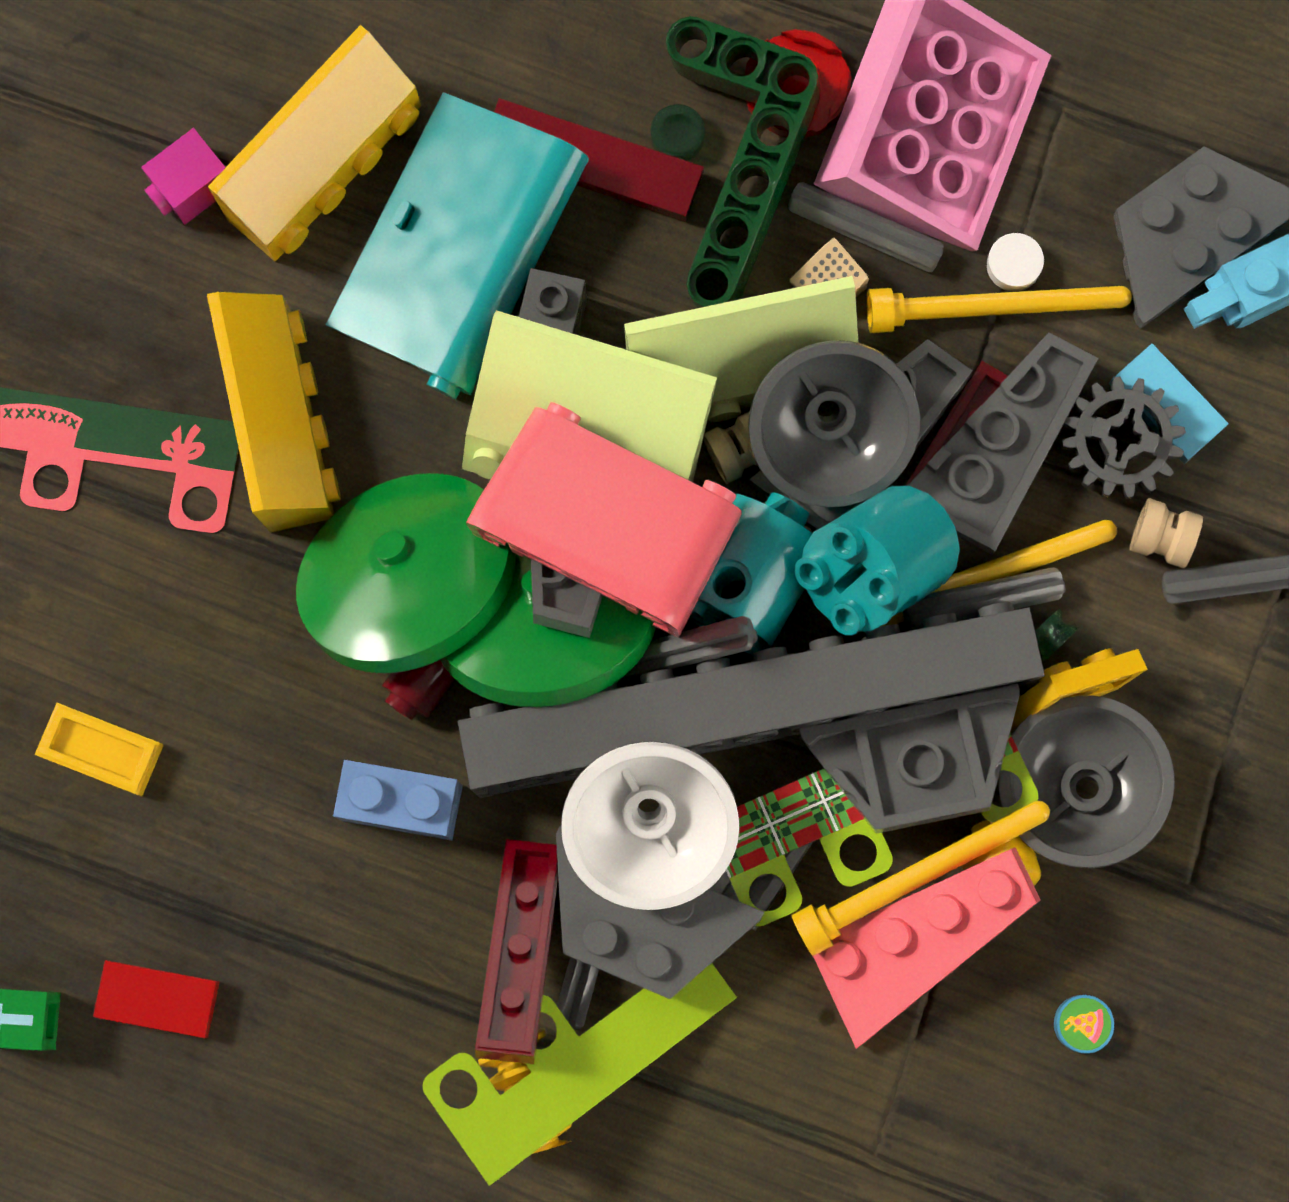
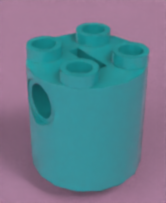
M890 486L813 532L804 546L802 558L795 564V576L798 583L807 590L817 609L831 621L833 627L839 633L853 635L858 631H872L886 624L894 615L914 605L948 581L957 567L960 550L956 527L945 508L928 493L911 486Z
M771 492L765 504L753 498L736 494L737 496L733 504L742 511L741 517L688 619L695 625L702 627L740 616L750 618L753 628L757 632V641L753 643L750 650L744 651L750 655L772 647L805 591V588L796 579L795 564L802 558L804 546L812 535L809 530L804 528L810 514L796 502L775 492ZM741 593L738 597L731 599L734 595Z

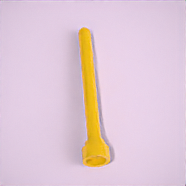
M1125 286L904 298L903 293H893L891 288L868 289L867 320L870 333L893 332L894 326H904L905 320L1124 308L1130 304L1132 294Z
M1110 520L1093 523L952 574L944 585L933 592L1024 573L1109 542L1116 537L1117 527ZM902 611L894 615L889 622L882 626L905 622Z
M1034 801L829 909L825 904L816 909L811 904L791 915L795 926L809 952L814 956L833 946L832 939L841 935L839 929L1046 822L1050 816V808L1043 801Z

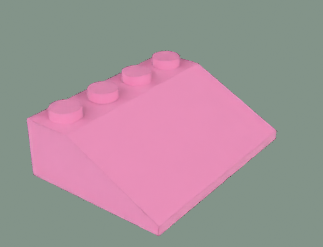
M885 0L814 185L832 195L905 227L968 251H977L1051 55L963 0Z

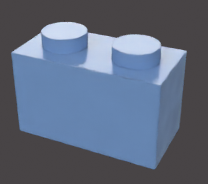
M344 760L333 817L344 822L453 840L463 785L457 779Z

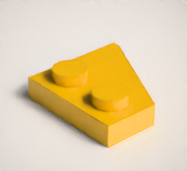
M1108 648L1082 660V666L1072 669L1069 662L1066 661L1045 669V676L1039 680L1040 683L1019 697L1010 733L1015 731L1028 716L1047 709L1060 699L1073 696L1100 697L1118 690L1148 670L1139 649L1115 655L1113 648Z

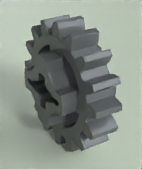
M1120 376L1114 377L1111 391L1105 392L1098 383L1093 384L1090 388L1093 401L1090 403L1078 397L1074 407L1081 414L1080 418L1067 417L1063 424L1064 427L1075 432L1074 437H1069L1061 443L1062 449L1076 451L1077 456L1069 462L1067 467L1070 471L1083 467L1088 472L1081 484L1085 488L1093 484L1095 480L1102 482V496L1106 498L1109 497L1115 486L1122 488L1125 499L1133 498L1135 485L1139 483L1146 492L1154 491L1156 485L1153 475L1156 473L1160 477L1170 478L1174 472L1165 461L1167 458L1180 459L1184 453L1181 448L1172 445V439H1177L1186 433L1185 427L1171 426L1170 419L1179 411L1178 406L1174 405L1163 409L1159 402L1163 398L1165 391L1159 388L1151 396L1143 393L1144 379L1138 378L1131 390L1124 389V383ZM1115 402H1123L1119 413L1109 419L1092 417L1103 406ZM1143 409L1148 411L1156 421L1160 437L1159 434L1149 432L1141 417ZM1128 415H1130L1128 425L1130 427L1129 436L1137 440V444H1130L1116 462L1115 458L1118 451L1115 449L1117 445L1116 439L1108 436L1109 432L1116 433L1127 420ZM1086 440L1098 445L1105 458L1103 468L1096 464L1090 456ZM1137 457L1154 459L1151 465L1144 470L1134 474L1123 475L1129 461Z

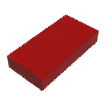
M105 960L93 1017L208 1038L220 981Z

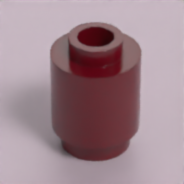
M441 660L409 671L390 673L382 684V687L390 693L384 702L411 721L417 713L428 718L453 684L455 678L446 670Z

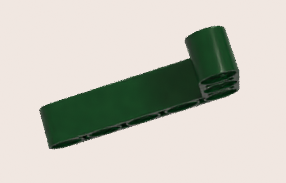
M689 16L681 18L672 24L666 37L667 51L678 74L690 81L756 104L688 273L686 283L688 294L696 308H702L741 299L816 111L821 89L816 66L805 55L702 18ZM697 39L707 43L706 49L698 57L685 58L680 55L682 46L690 40ZM748 57L758 62L754 72L747 76H735L730 73L731 66L740 58ZM799 75L808 79L809 85L800 94L790 95L780 89L784 80L790 76ZM772 126H782L789 131L787 139L777 146H768L760 141L761 135ZM760 176L769 181L766 191L758 197H746L740 193L742 184L749 177ZM731 227H742L749 232L748 239L739 248L729 249L720 245L722 234ZM720 277L728 281L727 291L721 298L706 300L700 296L701 286L709 278Z

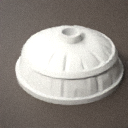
M641 742L629 744L599 757L574 782L566 798L562 813L563 845L567 858L578 877L592 891L604 899L634 909L658 910L671 908L700 896L711 888L726 871L738 843L739 816L737 805L724 777L700 755L686 748L668 743ZM644 799H654L660 804L653 812H644L638 807L639 803Z

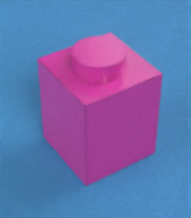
M193 127L141 167L151 182V185L144 189V191L164 216L173 210L182 223L186 225L216 202L208 186L226 167Z

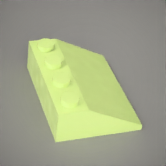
M853 276L624 324L626 350L717 377L708 419L710 422L733 419L741 415L740 409L751 407L756 391L765 376L778 362L789 354L818 342L841 340L858 343L856 295Z
M496 310L490 327L466 431L462 469L477 473L483 478L491 479L534 408L539 407L547 410L550 402H553L581 417L579 426L693 482L717 377Z

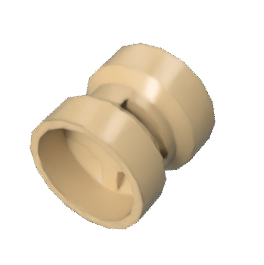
M750 411L737 417L735 425L727 429L716 427L704 433L703 436L707 451L726 484L741 478L744 469L752 465L759 466L754 457L749 438Z
M1148 498L1134 529L1130 551L1145 556L1152 553L1164 556L1167 563L1185 568L1198 541L1203 516L1189 511L1176 514L1169 511L1165 503Z

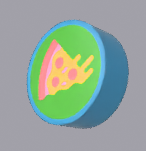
M1076 995L1066 999L1058 1007L1054 1016V1030L1059 1041L1069 1050L1078 1053H1093L1105 1047L1110 1041L1114 1032V1018L1111 1010L1102 1000L1090 995Z

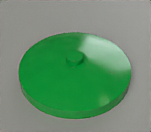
M425 473L408 475L381 483L361 493L328 519L305 552L296 584V601L302 622L316 643L327 655L342 665L364 672L396 673L409 671L434 663L452 654L486 627L503 604L510 590L516 569L517 554L511 551L507 542L505 546L500 544L497 547L473 535L466 525V521L484 489L466 479L447 474Z
M517 554L516 569L510 590L495 616L472 640L440 660L450 675L461 685L484 698L522 707L556 706L594 695L624 677L645 654L653 639L656 627L653 626V621L641 615L643 611L639 610L636 615L626 610L625 606L604 595L590 638L534 624L531 559Z

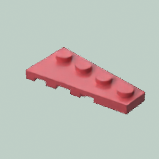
M1016 847L839 929L841 935L832 939V947L813 956L856 1049L1041 901Z

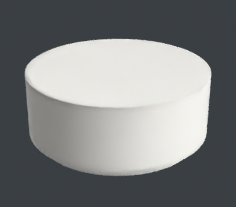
M1011 233L1002 236L993 244L987 258L989 277L998 287L1007 291H1022L1029 288L1036 282L1044 264L1042 249L1033 238L1025 234Z

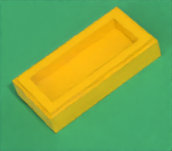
M56 703L35 755L142 797L163 744Z

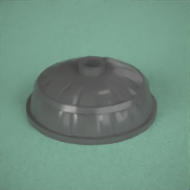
M841 340L818 342L805 346L778 362L758 387L749 414L750 444L757 464L763 474L776 488L791 498L806 504L822 507H840L859 503L887 488L899 477L909 463L915 451L920 431V412L917 397L909 380L899 366L889 357L872 347ZM833 401L837 404V409L830 416H821L817 413L821 403Z
M1067 697L1058 700L1041 712L1028 716L1012 734V738L1037 788L1038 801L1045 802L1050 808V816L1046 822L1019 835L1039 855L1069 867H1106L1122 862L1137 854L1161 830L1173 801V764L1166 744L1158 731L1136 710L1105 697ZM1005 770L1000 771L999 793L1003 807L1014 805L1022 794L1020 779L1014 773ZM1084 780L1096 782L1099 787L1097 795L1092 799L1081 798L1077 794V786L1080 782Z

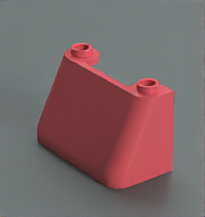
M550 402L547 410L535 407L476 502L466 521V525L473 535L497 547L500 544L505 546L507 542L512 552L522 557L524 555L625 606L626 610L636 615L639 610L643 611L641 615L653 621V626L679 638L741 517L742 511L733 504L737 495L709 480H705L701 487L579 426L581 417L559 404Z

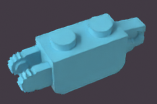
M1289 234L1222 265L1213 277L1207 279L1204 283L1209 291L1189 301L1188 306L1184 308L1193 328L1195 329L1220 317H1223L1227 326L1234 324L1236 329L1242 328L1289 306Z

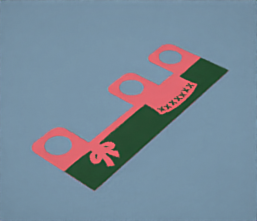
M0 387V447L28 451L20 490L21 500L26 505L58 511L71 509L77 499L84 460L176 473L169 510L171 524L176 528L215 533L223 528L226 521L239 448L233 421ZM43 466H60L68 475V487L65 493L56 499H44L34 489V476ZM202 486L209 488L217 498L215 513L205 521L189 519L182 509L184 495L194 487Z

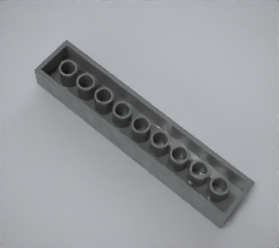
M1012 602L997 603L978 609L979 615L969 620L957 622L956 614L948 613L923 619L921 629L903 633L900 631L899 624L881 626L872 631H866V638L844 644L843 636L817 639L809 642L810 649L806 650V652L792 655L787 654L786 647H775L752 654L753 660L751 663L731 666L730 658H720L699 663L696 665L697 672L695 674L674 677L673 669L649 672L639 676L640 685L618 689L617 682L594 695L556 706L524 707L508 711L504 709L503 703L474 707L469 709L471 718L458 720L470 790L479 798L574 780L599 757L629 744L641 742L668 743L686 748L700 755L801 735V728L1018 684L1019 691L1028 690L1045 676L1030 608L1014 610Z

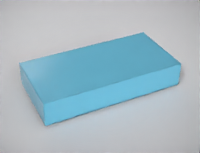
M1153 344L1149 345L1115 376H1120L1124 383V389L1130 390L1138 378L1144 379L1143 393L1151 396L1159 388L1165 391L1163 398L1159 402L1163 409L1169 406H1178L1179 411L1170 419L1171 426L1185 427L1186 433L1177 439H1172V445L1178 446L1184 451L1183 456L1180 458L1184 464L1229 424ZM1113 377V378L1111 379V381L1109 382V385H1110V386L1112 385V381H1113L1114 377ZM1143 409L1141 416L1143 421L1160 437L1156 421L1148 411Z

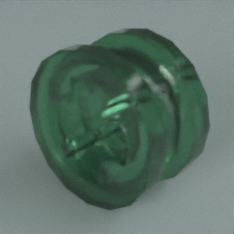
M1060 608L1035 631L1042 664L1079 629L1075 623L1069 625L1063 621L1064 612Z

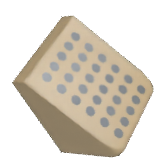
M832 238L790 278V283L797 288L853 276L855 295L857 297L867 288L869 278L835 238Z

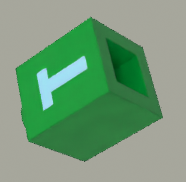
M0 988V1048L38 1051L56 1050L61 992Z

